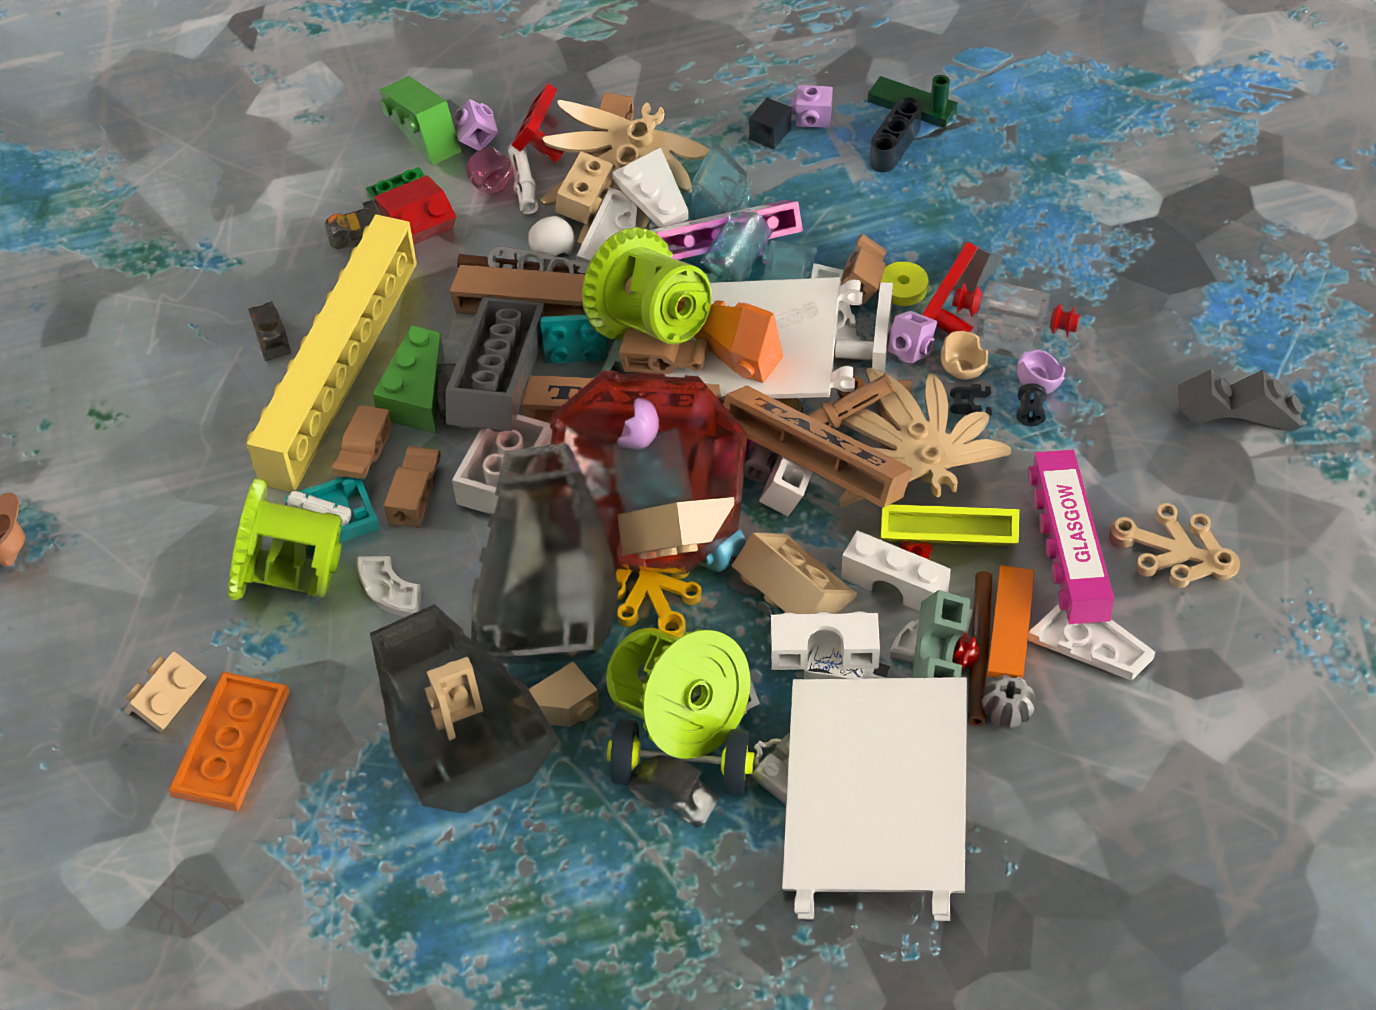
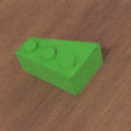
M411 325L372 395L375 408L388 409L391 422L436 434L437 411H439L440 404L439 393L442 386L445 360L440 332Z

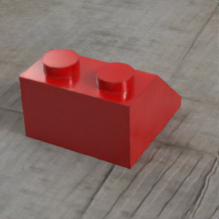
M428 175L373 198L382 216L410 223L414 245L453 229L457 218L444 190Z

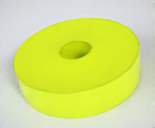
M895 262L885 267L881 282L893 283L892 304L909 306L924 299L928 291V275L922 267L911 262Z

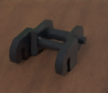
M972 384L971 387L952 388L950 396L954 398L955 403L950 406V411L954 414L963 415L982 412V406L975 405L973 399L974 397L986 398L992 393L991 387L986 386L985 391H982L981 384ZM961 399H968V403L961 402ZM986 407L985 412L989 417L992 415V408Z

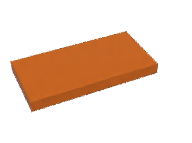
M222 671L169 787L170 796L238 812L290 693L288 685Z

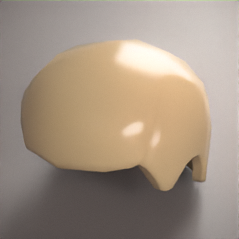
M955 331L945 337L940 359L942 366L951 376L961 380L975 379L987 369L988 350H983L980 347L979 336L966 331Z

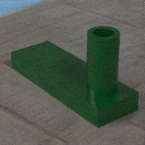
M937 75L932 79L931 93L880 76L868 92L867 102L892 110L900 99L904 97L916 98L922 104L921 120L942 128H946L957 112L958 102L948 99L950 79L945 75Z

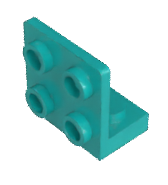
M586 315L541 318L545 364L606 360L608 356L607 337L601 335L592 327Z

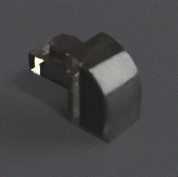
M657 755L644 759L628 786L630 791L653 810L670 806L695 828L704 826L719 799L715 792L698 779L701 772L697 768L683 760L667 755Z

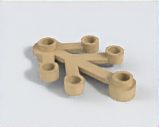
M1163 503L1158 507L1156 520L1165 527L1172 539L1139 529L1133 520L1126 517L1117 519L1111 525L1109 539L1116 547L1129 548L1137 542L1167 552L1158 556L1150 553L1140 555L1136 570L1142 576L1150 577L1158 570L1173 566L1169 581L1173 586L1183 588L1191 581L1209 575L1217 580H1228L1239 571L1241 563L1238 555L1230 549L1221 548L1209 530L1211 521L1205 514H1194L1188 526L1190 533L1198 536L1205 550L1194 547L1176 519L1178 514L1177 508L1170 503ZM1162 513H1169L1171 516H1165ZM1195 523H1200L1204 525V527H1198L1195 525ZM1187 560H1192L1199 562L1200 564L1189 568L1188 566L1179 563H1182ZM1143 563H1149L1152 567H1146ZM1176 574H1182L1185 578H1179Z

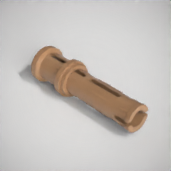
M884 373L872 382L833 403L830 401L823 402L821 408L807 416L837 429L842 424L841 421L892 392L894 393L896 390L887 374Z

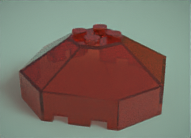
M603 370L551 414V445L547 449L545 472L553 479L549 516L591 567L687 574L739 530L748 435L699 376L685 375V378L667 377L665 374L637 372V375ZM637 398H644L652 402L659 418V429L654 440L648 447L642 450L619 448L617 441L622 435L625 421L635 416L634 409L632 408ZM650 475L656 478L661 475L664 478L660 482L661 490L657 491L653 488L649 491L647 489V486L650 484L647 478ZM734 497V506L713 540L708 543L697 544L698 551L653 559L637 558L636 554H622L617 514L677 502Z

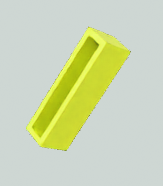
M889 505L882 508L881 540L884 542L909 541L910 543L927 542L929 544L1016 547L1019 543L1020 509Z

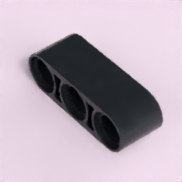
M913 97L900 99L872 137L870 166L873 170L882 173L893 170L920 131L922 104L918 99Z

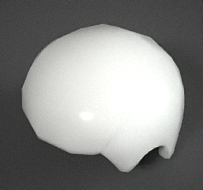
M557 216L539 220L528 232V243L532 252L557 256L560 253L571 255L577 245L576 236L571 226Z

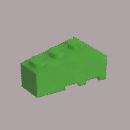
M410 76L379 89L382 97L380 106L384 114L391 118L432 166L462 152L445 99Z

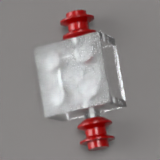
M988 280L984 295L980 286H977L974 291L967 290L966 283H963L961 289L956 288L952 306L957 307V314L962 309L969 310L971 317L979 312L976 335L979 336L980 347L983 350L987 349L988 353L1020 359L1024 352L1034 349L1040 350L1046 324H1049V321L1052 334L1061 329L1065 330L1066 337H1069L1070 332L1076 333L1080 314L1075 313V306L1070 312L1063 311L1061 303L1053 309L1051 315V311H1048L1051 293Z

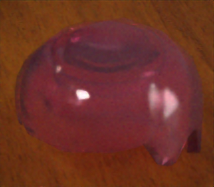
M494 147L477 151L470 157L466 165L467 176L471 183L479 191L487 194H496L504 190L510 184L514 175L512 162L506 154L499 153Z

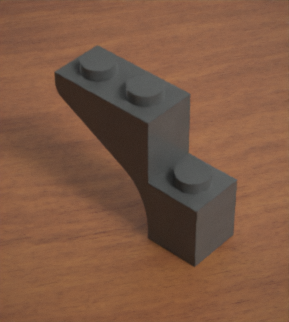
M1210 369L1178 385L1179 410L1198 426L1211 420L1234 417L1287 431H1294L1302 427L1301 413L1303 412V407L1297 396L1291 395L1286 391L1279 380L1273 379L1264 370L1230 385L1226 379H1221Z

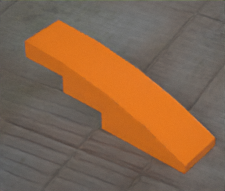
M1000 565L987 677L998 678V676L1008 675L1011 678L1020 677L1023 679L1034 569Z

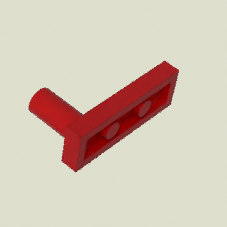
M548 83L533 100L511 145L521 152L527 144H530L552 162L556 163L564 151L546 146L543 137L547 135L539 130L557 91L556 88Z
M968 241L922 314L925 317L936 320V326L949 334L955 331L971 332L974 327L942 308L978 247Z

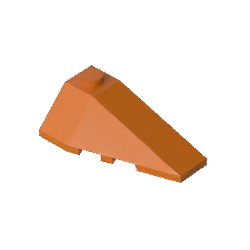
M684 297L680 299V301L678 302V313L681 312L685 306ZM716 300L711 304L710 312L704 325L693 336L696 340H707L709 343L708 350L735 373L745 379H753L761 383L767 379L783 358L774 313L747 303L738 302L735 307L726 306L724 301Z

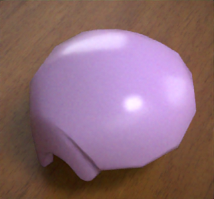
M1034 349L1024 352L1018 361L1016 374L1021 385L1039 384L1049 394L1055 391L1065 379V367L1059 366L1057 360L1046 351Z
M637 398L632 405L635 416L625 421L622 435L617 441L619 448L642 450L648 447L657 435L659 418L654 405L647 399Z

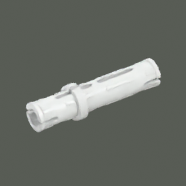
M510 144L508 146V154L515 181L513 190L515 195L518 196L520 211L523 210L524 214H533L539 207L535 195L537 186L535 180L531 177L526 146L520 152Z

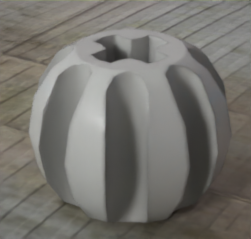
M998 676L997 680L990 681L983 691L982 705L984 712L987 716H990L991 722L998 726L1005 724L1009 728L1019 727L1020 723L1027 722L1034 712L1036 700L1033 689L1027 686L1026 680L1020 677Z

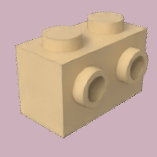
M581 151L557 192L555 212L588 225L593 214H597L604 200L602 199L604 194L607 193L609 187L613 188L614 186L612 178L613 164Z

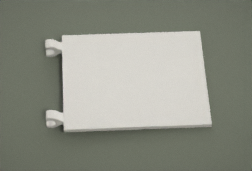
M840 277L710 283L712 290L711 304L716 300L724 301L726 306L735 307L740 302L774 313L783 358L763 383L741 377L709 350L703 368L700 371L675 368L670 374L642 373L641 380L720 384L722 400L725 399L727 393L744 386H749L773 399L830 397L831 388H836L842 392H852L855 389L853 367L843 366L832 372L839 301H844L850 305L862 304L861 283L859 280H849L845 284L840 285Z
M967 677L793 679L782 889L783 891L797 892L795 897V914H798V919L813 920V894L817 891L933 893L932 915H934V921H950V894L965 893Z

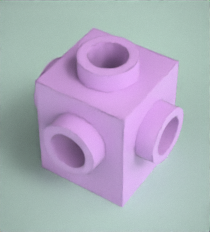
M798 85L797 97H791L792 114L796 115L797 127L830 128L833 87Z
M469 99L455 112L452 121L459 142L481 152L499 133L493 117L494 113L490 107Z
M913 311L896 315L888 331L889 343L887 352L897 355L898 360L906 363H915L917 360L928 357L935 345V338L933 337L937 321Z

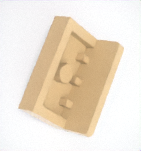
M175 651L167 659L160 656L147 671L152 676L145 685L138 682L125 697L130 703L123 711L128 715L132 711L135 712L160 733L206 679L203 673Z
M468 657L427 671L430 686L424 688L428 702L433 709L431 710V715L437 730L444 729L449 741L456 738L453 722L483 711L473 667Z

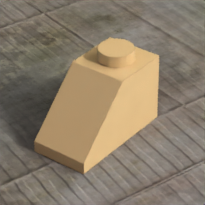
M574 662L569 663L515 697L517 716L522 722L572 727L579 721L588 720L600 709L598 690Z

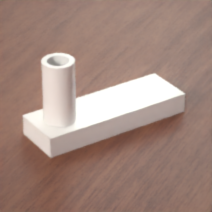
M880 282L874 341L836 339L835 358L872 360V368L885 373L893 283Z

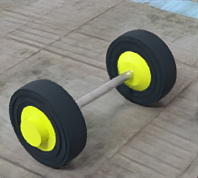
M618 719L613 740H609L607 749V761L611 762L612 783L619 785L632 784L640 757L721 764V772L724 775L725 794L739 796L744 795L747 775H752L754 768V753L750 752L749 731L742 729H730L727 745L723 750L722 757L702 755L697 758L683 759L673 757L665 752L641 750L638 722L630 719Z

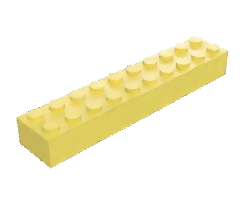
M375 214L370 225L364 228L360 243L357 247L353 248L346 268L340 271L338 282L333 291H329L327 294L325 305L321 312L316 314L309 334L303 337L299 352L295 359L290 360L287 373L282 382L276 385L274 396L268 407L263 408L260 421L255 430L249 433L246 448L250 453L252 467L255 470L257 479L264 480L267 487L287 492L297 490L411 277L417 261L410 223L408 221Z

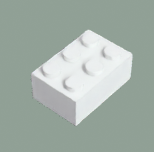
M517 414L512 431L494 432L490 429L481 428L452 479L456 504L517 522L556 449L553 424Z

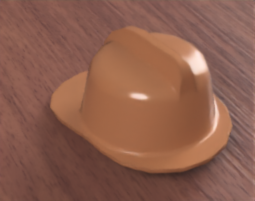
M11 492L0 495V564L4 567L13 565L26 539L24 530L16 520L19 500Z

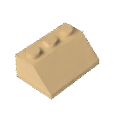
M734 497L677 502L617 514L622 554H636L637 560H646L698 551L697 544L708 543L713 540L734 506Z
M752 533L732 564V567L741 574L740 578L749 586L757 587L764 593L763 598L766 602L774 607L781 608L786 613L817 614L829 612L837 614L858 595V593L787 534Z

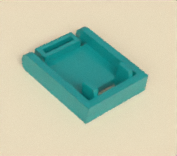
M343 476L299 491L305 493L306 498L311 495L335 503L334 507L342 505L350 509L351 507L347 499L360 496L363 507L354 509L353 512L351 510L349 523L341 527L339 543L380 530L377 516L362 479ZM289 495L285 496L284 503L286 506ZM308 545L307 553L315 552L316 546Z

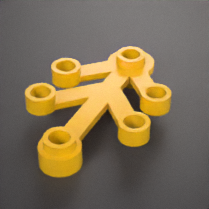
M620 544L619 557L622 562L613 578L609 579L605 584L607 597L613 601H619L625 597V582L634 568H636L639 578L625 604H622L617 610L618 622L624 627L634 626L638 621V608L647 593L659 617L658 629L674 636L682 637L686 632L685 618L679 612L671 611L662 589L681 595L682 601L687 605H696L701 601L702 589L698 583L678 580L688 576V560L682 556H663L637 560L636 554L623 555ZM649 563L668 568L671 577L653 571ZM676 566H683V567H684V568L681 569V570H676V569H674V567H676ZM613 587L621 588L619 591L611 590ZM690 591H694V592H696L697 594H695V595H693V596H690V595H687L686 593H687V592H690ZM625 613L633 614L631 617L622 616ZM670 628L677 629L675 631H667Z

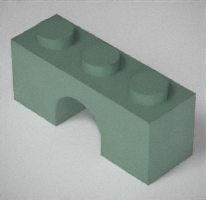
M937 590L921 602L911 678L961 677L962 665L953 663L952 659L957 640L967 631L970 607L969 598Z

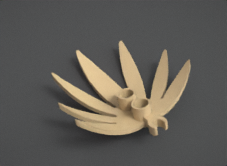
M558 100L560 109L569 117L584 126L600 131L571 132L543 137L546 146L566 152L580 153L582 151L585 153L612 147L611 150L597 157L612 163L613 167H615L612 172L661 148L679 190L685 193H691L693 190L689 175L682 164L671 153L686 160H703L711 156V150L696 141L676 134L655 130V126L664 120L665 113L663 108L659 107L655 115H649L651 107L647 102L641 109L642 119L630 121L600 109ZM564 180L540 199L544 206L556 204L557 192ZM614 183L613 189L622 191V190ZM637 206L636 227L648 229L651 219ZM594 214L588 225L583 224L577 241L580 246L596 216Z
M866 368V377L869 383L884 374V372L877 369ZM932 373L928 375L925 387V404L929 422L926 421L919 405L908 390L888 374L887 376L896 391L878 401L899 430L878 414L865 408L841 421L842 424L895 449V451L873 448L911 467L912 471L908 482L919 478L923 482L931 483V491L935 497L941 496V484L948 485L952 492L957 491V477L947 471L946 468L986 461L1011 454V448L999 441L989 439L972 441L985 429L989 422V415L986 412L970 413L956 424L951 434L945 432L948 418L947 395L940 379ZM846 490L839 498V507L842 508L865 498Z

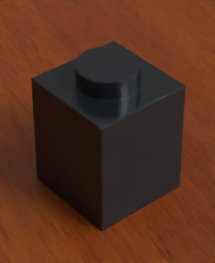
M766 98L749 118V140L775 149L791 130L792 107Z

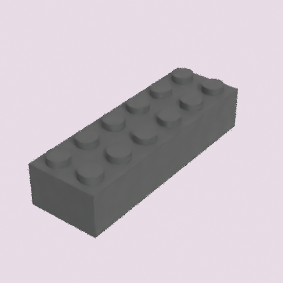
M492 297L482 298L446 388V425H455L464 429L472 427L485 428L494 432L512 431L529 377L543 341L541 318L545 317V303Z

